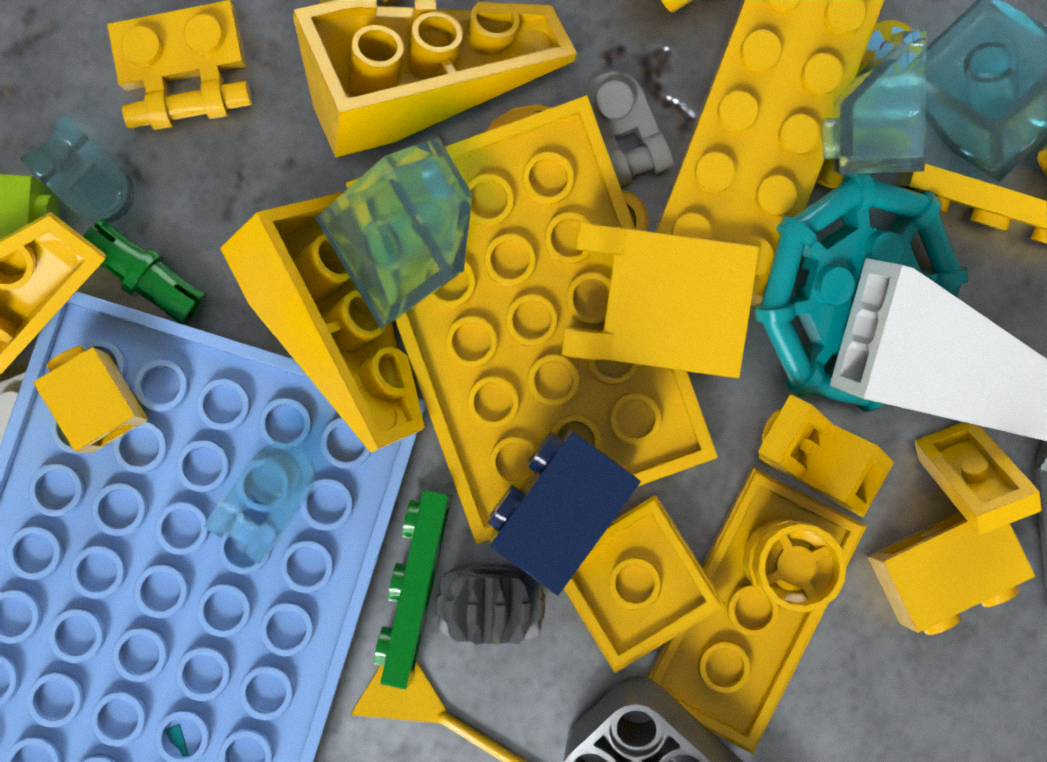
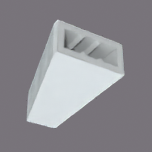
M866 258L829 386L866 400L1047 441V359L916 269Z

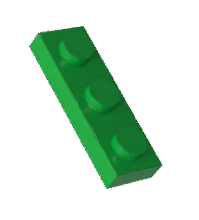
M423 490L420 502L415 500L409 501L402 529V537L412 539L407 564L396 563L388 592V601L398 603L393 628L382 626L374 655V664L384 666L380 682L382 685L406 690L413 681L453 495Z

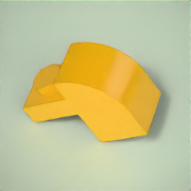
M791 394L782 409L776 410L768 419L762 434L763 443L758 450L760 454L758 458L770 467L863 518L894 464L878 445L832 424L812 404Z

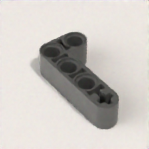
M641 676L629 677L619 682L572 727L568 733L563 762H586L580 756L592 753L604 758L605 762H673L671 759L680 755L692 756L699 760L698 762H743L658 683L650 678ZM630 711H641L651 716L652 719L644 723H634L623 715Z

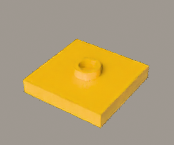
M654 495L611 522L564 587L566 594L614 673L726 605L657 495Z

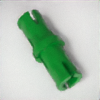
M104 219L97 220L94 227L98 231L90 227L83 237L106 254V259L100 266L122 281L121 289L131 296L140 294L176 320L177 323L187 324L190 319L188 315L193 317L207 294L161 262L163 256L155 250L149 249L145 251L110 226Z

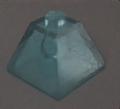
M927 29L893 33L834 102V118L822 119L823 159H834V170L840 175L925 171Z
M439 137L384 156L315 218L380 329L395 322L464 272L473 194Z

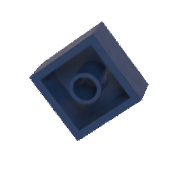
M567 427L561 437H558L551 431L546 435L527 462L529 464L528 468L535 472L522 491L511 484L491 511L487 522L494 528L489 547L557 596H559L641 482L631 472L569 427Z

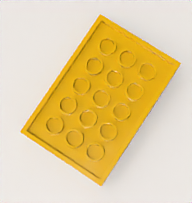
M587 95L346 182L476 545L491 540L494 528L487 523L490 518L489 515L512 484L522 491L535 473L528 468L529 464L527 462L550 431L561 437L567 427H569L641 481L638 486L718 458L687 371L561 355L565 328L567 326L584 327L600 331L604 329L614 261L612 254L576 250L579 223L636 230Z

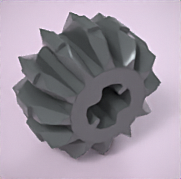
M483 565L482 567L464 566L462 569H451L440 578L439 594H436L435 615L438 616L439 632L456 642H473L475 645L493 644L498 646L503 643L519 644L523 640L530 641L540 635L542 619H544L546 594L543 593V585L520 568Z

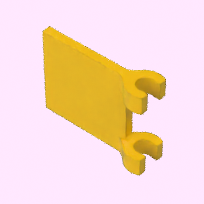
M579 223L576 250L612 254L614 261L604 329L600 331L584 327L567 326L565 328L561 355L582 359L610 360L739 379L760 247Z

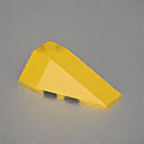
M335 0L294 9L293 14L313 108L335 158L397 142L572 63L577 55L552 5L477 2L472 10L436 8V0H415L414 7L377 6V0Z
M349 191L256 212L220 247L250 307L371 453L423 430L425 426L409 357L398 349L392 324L395 318Z
M52 212L0 239V375L106 259L104 252Z

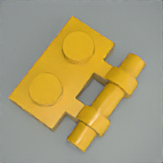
M231 0L107 24L118 85L125 91L145 87V100L122 104L123 119L128 129L151 125L154 130L174 127L175 120L204 114H207L209 119L229 116L230 109L252 105V96L247 80L225 84L223 72L247 67L236 8ZM195 77L201 78V89L170 95L169 82Z

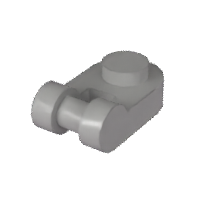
M615 71L602 73L593 79L586 88L584 96H588L620 188L633 184V176L652 169L653 173L657 174L672 168L674 163L669 146L657 126L645 94L638 82L625 73ZM636 132L641 147L623 154L616 140Z

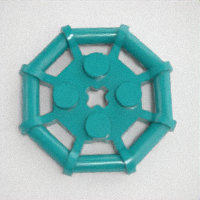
M864 170L847 173L841 185L794 217L784 216L776 227L780 238L762 302L754 306L755 321L763 324L787 374L786 387L796 396L806 397L815 395L857 405L863 412L877 410L883 406V403L866 400L829 386L833 373L826 372L823 368L832 354H839L852 308L851 298L856 294V282L860 279L866 258L912 267L955 297H958L961 285L968 282L967 267L960 266L939 214L942 203L931 191L917 193L875 180ZM871 207L898 214L887 231L870 227L869 209ZM843 216V226L818 242L816 233ZM917 232L933 268L920 270L910 246V242ZM803 255L805 260L802 269L809 270L805 287L797 285L795 296L791 297ZM795 316H799L810 340L805 350L791 322Z

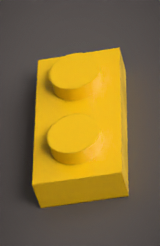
M961 422L915 440L918 460L979 536L1042 511L1040 491L981 426Z

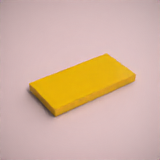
M755 468L749 469L701 564L726 605L662 644L645 675L646 678H650L666 690L711 733L752 754L827 605L824 608L807 613L789 611L759 593L747 579L743 565L745 545L752 533L766 522L780 518L798 520L817 526L831 534L842 548L846 564L848 565L867 527L857 520Z

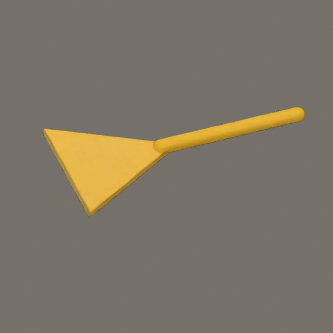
M418 661L416 662L413 681L406 690L380 684L384 666H380L350 714L353 716L441 723L502 762H527L451 715Z

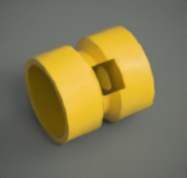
M783 518L769 521L752 533L744 549L743 565L747 579L759 593L789 611L807 613L824 608L837 597L845 583L847 564L843 550L831 534L817 526Z

